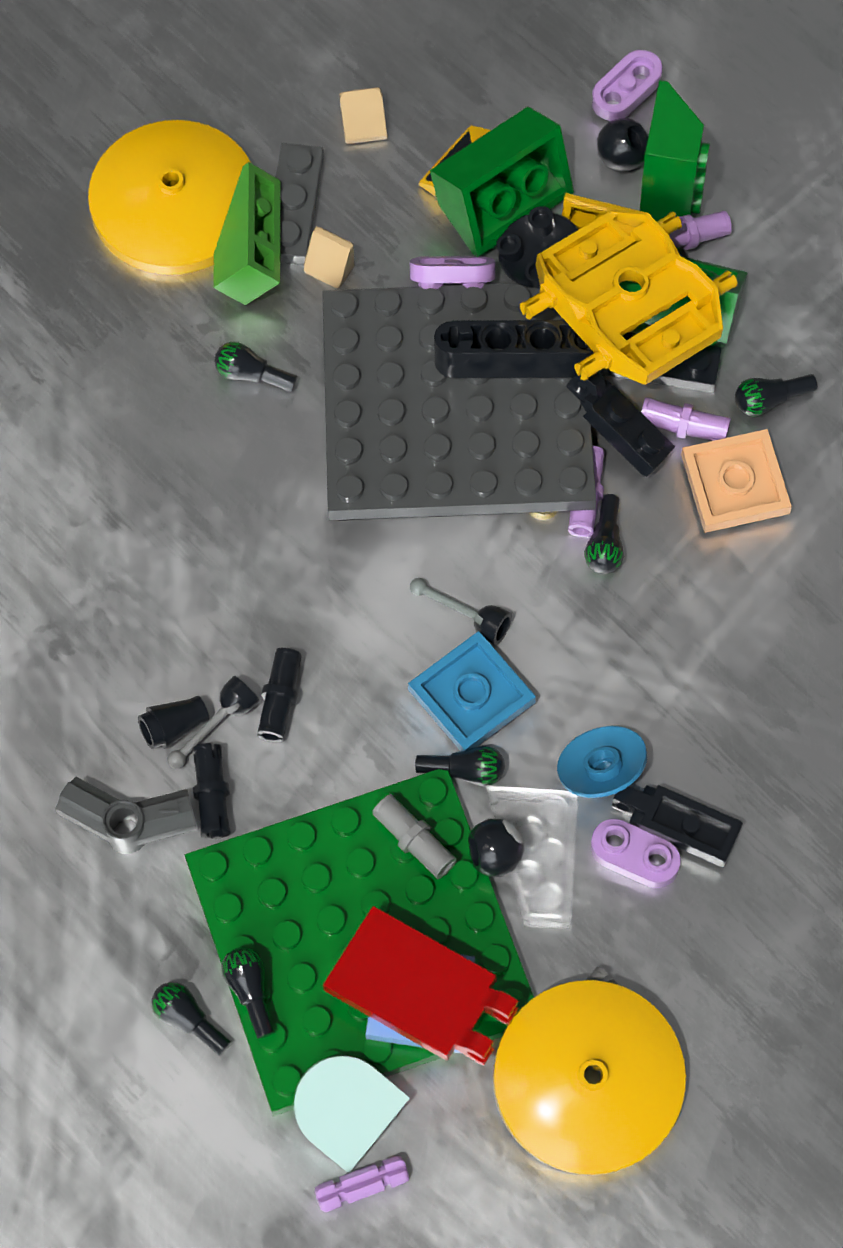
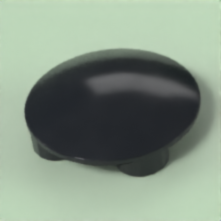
M535 207L529 214L514 221L497 240L498 259L502 270L511 280L522 286L540 288L536 269L537 254L576 232L578 229L569 219L553 213L548 207Z

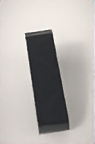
M454 320L441 324L434 335L435 367L440 374L450 378H573L577 374L574 365L594 352L591 349H582L589 347L565 320Z

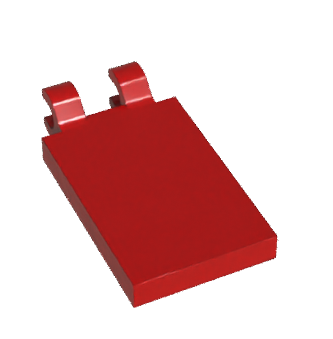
M374 906L370 909L323 984L324 991L446 1061L449 1060L454 1050H457L484 1066L494 1051V1048L491 1047L494 1041L479 1032L472 1031L483 1012H486L509 1026L518 1011V1007H516L518 1000L505 992L492 989L496 982L495 974Z

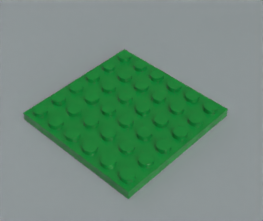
M437 769L184 854L221 966L225 956L235 948L240 947L254 950L263 960L264 988L266 992L264 1002L275 1030L274 1034L257 1039L246 1005H241L237 995L230 987L229 989L273 1117L294 1110V1096L299 1080L313 1064L334 1056L356 1057L370 1064L384 1077H389L441 1058L422 1047L366 1039L368 1015L324 991V982L372 906L460 955L474 956L475 964L496 975V982L492 989L505 992L518 1000L516 1005L518 1011L516 1014L534 998L489 877L481 874L474 868L468 843L471 829L449 771ZM392 794L418 821L424 820L431 827L430 833L456 858L455 865L442 878L437 879L410 852L404 853L398 847L399 841L373 816V809L387 795ZM483 1012L472 1031L479 1032L491 1040L502 1037L508 1025Z

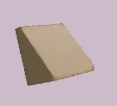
M380 88L346 91L339 94L346 144L387 139Z
M316 226L307 251L304 272L334 288H340L355 266L353 243Z

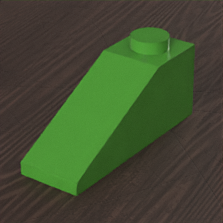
M250 162L243 166L214 251L213 288L244 305H247L280 283V180Z

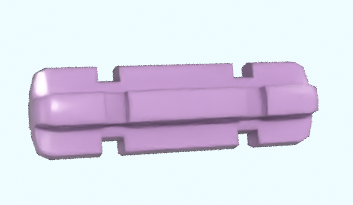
M394 1156L382 1161V1166L377 1167L376 1164L339 1177V1182L334 1183L333 1180L317 1185L315 1187V1195L321 1210L328 1212L341 1207V1202L347 1200L348 1204L382 1192L384 1191V1186L389 1184L392 1188L406 1183L409 1180V1173L401 1156Z

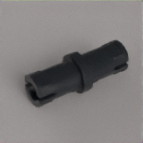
M276 649L269 682L262 689L261 697L264 699V705L257 736L265 741L275 743L283 741L290 708L297 702L298 693L295 690L302 657L301 653L294 649Z
M202 743L192 748L197 785L193 787V797L199 801L201 837L208 838L210 832L211 839H220L230 834L226 797L230 795L229 783L224 781L221 745L214 744V750H212L211 743Z

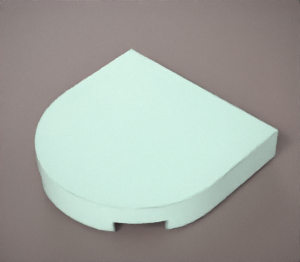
M334 1056L318 1061L303 1074L295 1090L294 1113L298 1126L306 1138L346 1172L350 1173L410 1097L367 1062L351 1056Z

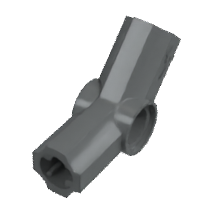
M75 777L71 782L67 783L61 792L55 808L58 815L108 841L116 852L122 854L135 853L146 843L198 830L187 789L134 803L128 800H119L84 780ZM130 820L136 823V827L127 834H119L114 831L116 825L122 821Z

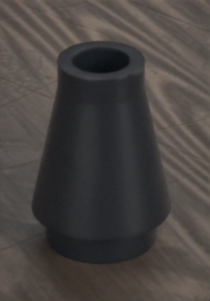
M200 696L150 706L146 708V713L138 716L139 728L144 740L151 749L160 746L166 749L195 727L209 720L208 710Z

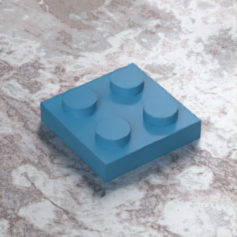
M479 631L408 683L409 692L461 752L478 747L536 703V696Z

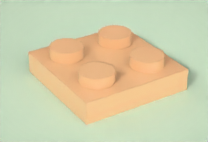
M768 429L682 448V460L704 533L790 514L792 506Z

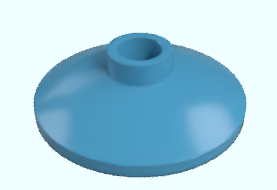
M619 726L599 727L579 735L565 747L558 760L557 773L565 789L577 796L586 798L609 796L624 790L638 779L647 763V749L642 738L628 728Z

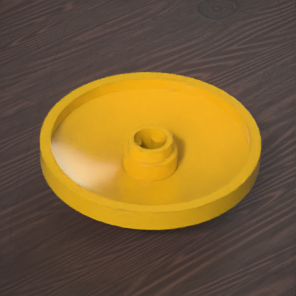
M164 120L138 127L116 140L104 152L94 168L88 191L89 208L94 228L104 245L116 257L128 265L146 272L177 275L192 273L213 266L214 251L243 166L250 162L243 149L232 138L206 124L189 120Z
M582 980L563 983L540 993L523 1006L513 1017L500 1039L495 1054L493 1087L496 1104L506 1127L515 1140L528 1153L539 1161L564 1172L597 1175L629 1167L651 1154L663 1142L675 1125L681 1111L686 1088V1071L679 1041L666 1018L655 1006L626 987L604 981ZM588 1066H592L595 1071H600L601 1079L596 1084H590L584 1078V1071Z

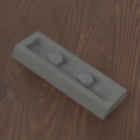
M281 143L276 178L280 180V263L304 265L311 240L323 165V147Z

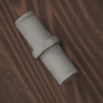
M392 794L383 798L373 809V816L399 841L398 847L404 853L410 852L437 879L446 875L455 865L456 858L430 833L431 827L424 820L418 821Z

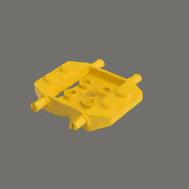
M611 210L537 254L536 269L540 283V292L521 302L520 310L530 320L545 309L554 308L594 353L574 365L577 375H581L582 380L585 381L603 368H608L612 372L646 385L721 338L723 323L719 297L732 288L737 287V279L734 275L731 276L732 272L725 271L722 275L711 280L697 264L680 256L669 234L682 227V222L679 216L676 217L675 212H670L669 215L656 222L649 213ZM623 281L637 282L641 289L636 292H629L622 289L619 284ZM688 296L691 299L685 305L628 340L623 337L624 334L634 331L639 325L658 313L668 310L673 304Z

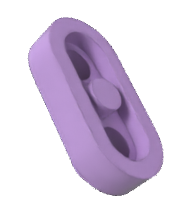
M637 50L627 54L595 85L592 96V107L595 113L608 121L626 118L658 88L659 80L662 77V63L654 53L646 50ZM636 75H644V76H646L647 78H645V79H637V78H635L634 76H636ZM608 101H616V102H618L619 104H617V105H611V104H608L607 102H608Z
M483 256L417 257L410 260V280L418 282V287L423 289H439L441 286H444V283H461L466 288H482L487 282L495 279L496 261Z
M609 819L600 823L592 834V855L600 865L651 888L665 887L671 884L678 875L680 867L679 852L672 843L619 819ZM616 835L623 840V843L618 847H613L607 843L606 839L609 836ZM658 854L663 856L666 862L661 866H655L650 863L649 857Z

